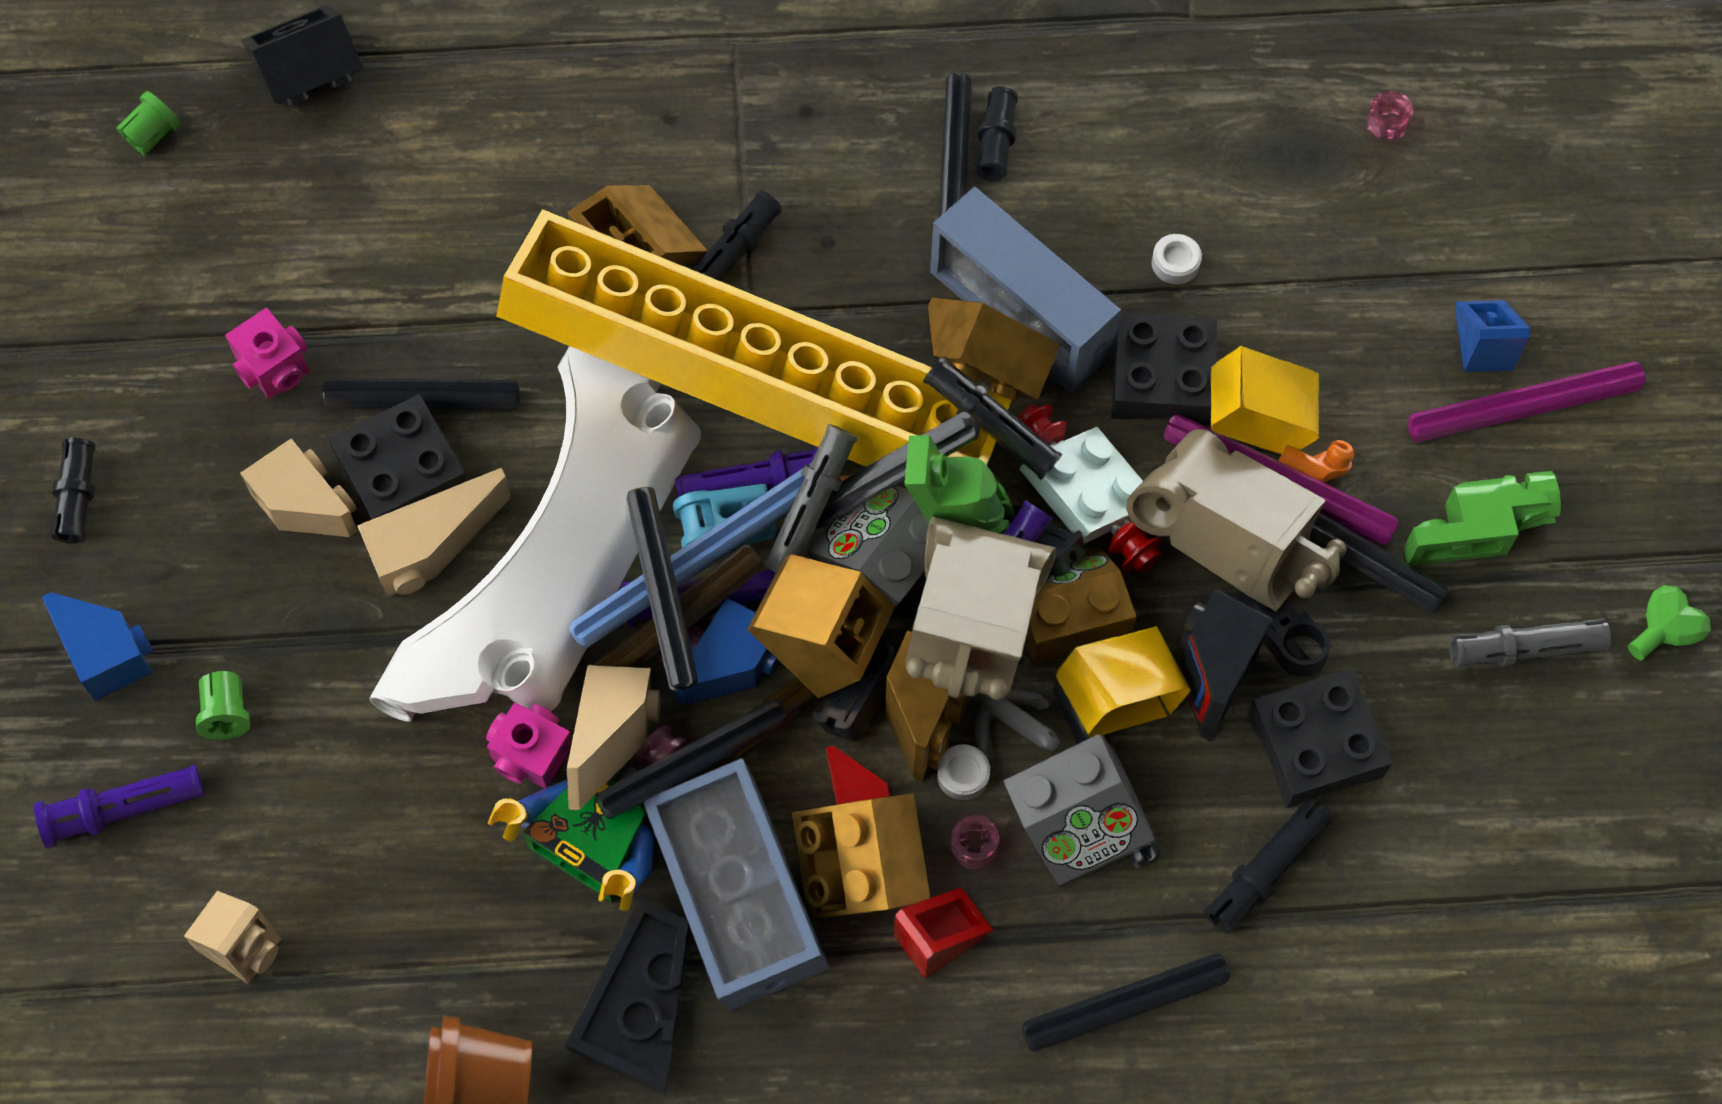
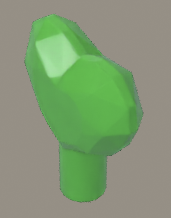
M1663 585L1652 593L1646 610L1648 628L1628 645V650L1636 659L1642 661L1662 643L1682 646L1701 642L1711 631L1710 618L1702 610L1689 606L1686 595L1677 586Z

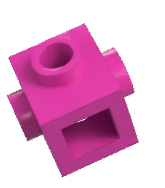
M267 307L225 335L237 360L232 364L235 371L249 389L257 385L268 400L279 392L291 390L301 381L303 376L310 372L303 353L308 351L306 343L292 325L284 329Z
M514 702L507 715L500 713L495 718L486 736V740L489 741L487 749L493 761L496 762L493 768L499 774L515 783L521 784L525 778L544 789L550 787L570 755L573 740L570 731L557 725L559 718L547 709L536 704H532L530 709H527Z

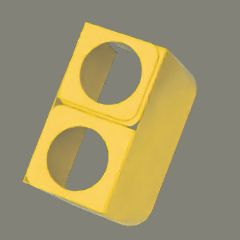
M1243 346L1238 347L1211 366L1212 431L1278 454H1282L1286 445H1290L1298 450L1305 448L1319 438V373Z
M1156 626L1075 647L1056 674L1061 687L1089 737L1097 734H1108L1167 717L1157 696H1160L1171 715L1191 691Z

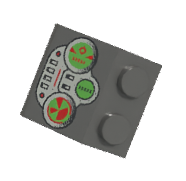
M896 485L830 522L807 550L806 554L817 561L861 572L896 607L925 571V544L929 523L909 491Z
M1097 734L1003 780L1025 831L1060 887L1157 841L1114 746L1101 734Z

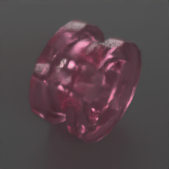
M1393 91L1382 92L1375 96L1366 118V124L1370 132L1376 137L1385 140H1393L1403 136L1412 117L1413 108L1411 102L1404 95ZM1394 112L1398 115L1397 119L1393 116L1387 120L1381 117L1382 113L1388 115Z
M663 725L646 739L637 753L636 761L641 765H651L687 746L688 743L683 737L675 739L672 736L673 729L669 725Z
M971 815L964 817L953 828L950 845L952 855L964 867L972 869L985 867L997 855L1000 838L998 829L991 820L984 816ZM969 831L981 832V840L986 837L988 838L989 843L982 844L980 853L969 852V844L964 847L961 845L960 841L968 839Z

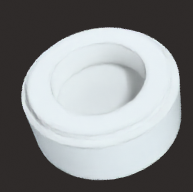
M1182 234L1167 235L1155 245L1151 262L1152 268L1157 277L1164 282L1176 285L1184 284L1191 281L1197 275L1202 253L1199 245L1192 238Z
M965 744L956 745L946 750L941 757L940 766L937 770V781L940 788L946 795L956 800H971L978 797L986 789L990 777V764L985 754L978 748Z

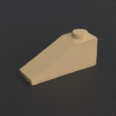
M502 468L357 525L387 597L395 594L406 595L422 588L426 581L436 578L507 503L511 495Z
M587 666L567 765L569 810H580L646 743L649 721H659L660 690H651V668Z

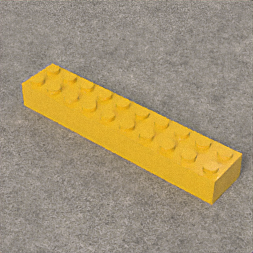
M543 209L503 278L496 317L819 447L828 424L840 427L859 437L857 442L854 443L847 459L866 467L907 444L909 436L923 435L957 415L958 409L929 384L923 382L928 372L932 369L930 366ZM991 391L988 392L1007 410L1009 409L1011 399ZM980 428L977 440L947 457L981 459L987 466L996 440Z

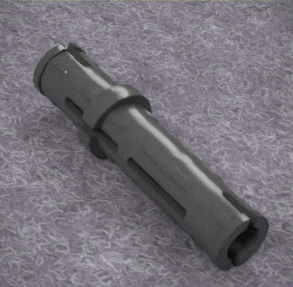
M827 425V430L811 465L805 464L801 475L805 478L784 520L772 550L764 562L767 568L777 572L786 556L790 554L803 556L832 491H838L842 484L839 476L854 443L859 438L856 435L835 425Z
M1604 618L1512 629L1509 625H1499L1493 631L1451 635L1449 639V654L1455 668L1483 663H1498L1500 666H1511L1515 664L1516 660L1608 651L1611 645V634L1609 625L1605 623Z

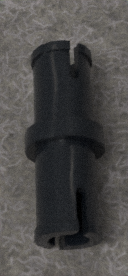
M998 86L988 92L985 121L979 126L978 139L981 142L976 173L980 178L987 181H1000L1003 179V176L1006 177L1009 147L1016 140V128L1013 125L1016 104L1018 103V94L1008 87Z
M72 437L69 440L64 439L62 441L59 480L53 483L52 494L57 500L51 538L61 543L77 544L78 541L81 543L85 541L88 501L93 500L95 494V487L90 482L96 445L91 440Z

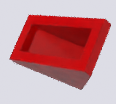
M962 887L902 908L895 915L894 922L895 939L925 979L993 931Z

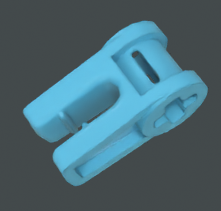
M758 484L715 491H694L678 497L672 506L676 518L682 522L684 536L681 539L682 548L768 492L767 485ZM776 522L742 545L773 539L777 532Z

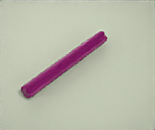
M1633 361L1413 413L1409 416L1407 428L1414 442L1428 441L1638 391L1646 383V374L1643 372L1642 365L1639 362Z
M1174 414L1168 422L1164 432L1166 441L1178 445L1190 431L1196 429L1208 430L1223 442L1229 454L1237 450L1326 500L1320 513L1374 541L1388 544L1398 527L1399 520L1395 516L1240 442L1217 434L1212 429L1181 414Z

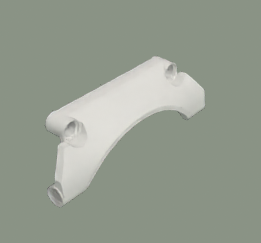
M568 347L558 365L566 396L564 440L552 479L537 510L510 550L474 589L447 612L402 641L369 698L375 707L389 716L410 722L415 713L423 714L487 702L493 692L506 695L513 702L527 709H530L532 704L539 705L550 712L556 708L561 701L565 687L586 650L571 635L569 630L571 622L618 591L638 553L626 501L628 492L636 488L652 487L655 490L660 511L676 483L675 478L680 475L689 456L701 438L699 426L673 397L657 393L661 383L573 347Z

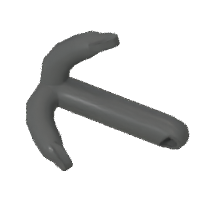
M1011 688L1010 693L1000 700H995L989 695L978 693L982 703L974 715V739L977 748L985 754L989 762L995 758L990 730L994 716L1041 749H1048L1054 752L1059 748L1061 740L1057 738L1051 729L1017 707H1032L1036 710L1048 708L1051 701L1042 692Z

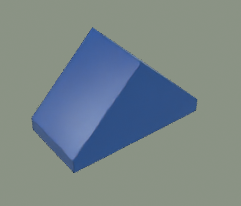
M1504 300L1456 302L1455 313L1464 372L1513 371L1530 338V327Z

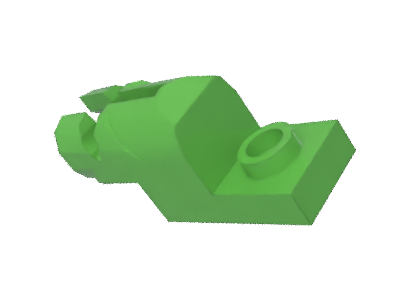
M930 435L909 436L904 485L927 522H930L932 516H937L994 533L1004 534L1010 525L1008 520H1003L1004 515H1015L1014 510L1002 485L996 481L986 464L977 458L946 457L945 454H940Z
M1553 471L1527 473L1525 475V482H1521V484L1516 482L1515 476L1505 475L1504 478L1463 482L1455 486L1446 501L1448 523L1442 519H1433L1413 527L1404 546L1407 564L1416 566L1507 555L1517 539L1519 531L1542 524L1556 523L1555 517L1560 516V491Z

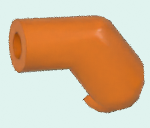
M1341 440L1331 442L1327 451L1314 456L1286 445L1279 462L1325 483L1344 476L1352 468L1351 461L1354 458L1355 452L1349 443Z

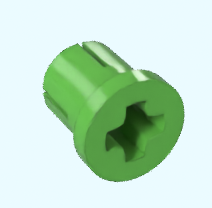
M146 91L139 98L142 103L116 127L120 135L144 156L170 130L176 132L182 126L176 115L149 91Z
M229 671L212 672V675L207 674L201 677L199 680L200 713L195 719L197 733L204 738L212 740L233 739L245 734L250 729V715L243 706L241 677Z

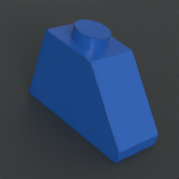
M53 592L42 596L79 680L94 701L153 673L145 658V655L152 653L153 649L140 624L130 627L121 612Z
M726 598L692 652L698 682L692 688L674 691L677 702L686 706L756 688L765 673L771 676L776 671L781 662L747 630L755 612Z

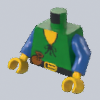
M624 764L608 785L605 784L580 810H569L568 780L566 779L519 801L513 799L499 800L495 804L488 820L490 826L498 821L508 824L503 838L509 842L516 839L521 827H527L523 834L530 850L600 894L599 901L604 902L606 898L612 902L617 895L622 897L619 908L622 911L630 909L633 893L640 888L653 870L654 834L649 828L647 812L637 805L613 819H607L596 801V795L599 792L638 772L637 769L628 764Z

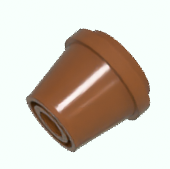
M443 1016L442 1027H431L424 1104H527L532 1040H525L460 1023V1017Z

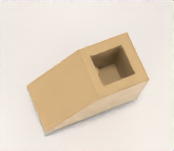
M289 439L240 473L250 494L278 530L351 537L358 532L351 513L357 509L349 495L340 485L332 489L323 478L328 472L317 455L311 449L303 453L292 439Z
M219 891L215 893L184 935L196 951L248 984L256 973L262 974L271 966L278 953L279 948L277 944L281 940L258 908L248 902Z

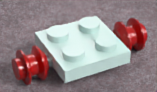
M1033 404L1025 408L1017 418L1063 455L1042 480L1026 465L1022 464L1020 471L1072 533L1075 534L1078 530L1082 532L1084 543L1111 531L1113 537L1108 553L1111 556L1120 553L1125 556L1126 561L1122 567L1125 573L1136 570L1141 574L1153 567L1163 555L1160 548L1164 544V539L1162 537L1150 539L1145 531L1138 528L1132 522L1126 510L1127 499L1143 480L1098 427L1063 441L1067 423L1065 421L1053 423L1050 420L1054 410L1052 405L1046 404L1039 407L1038 404Z

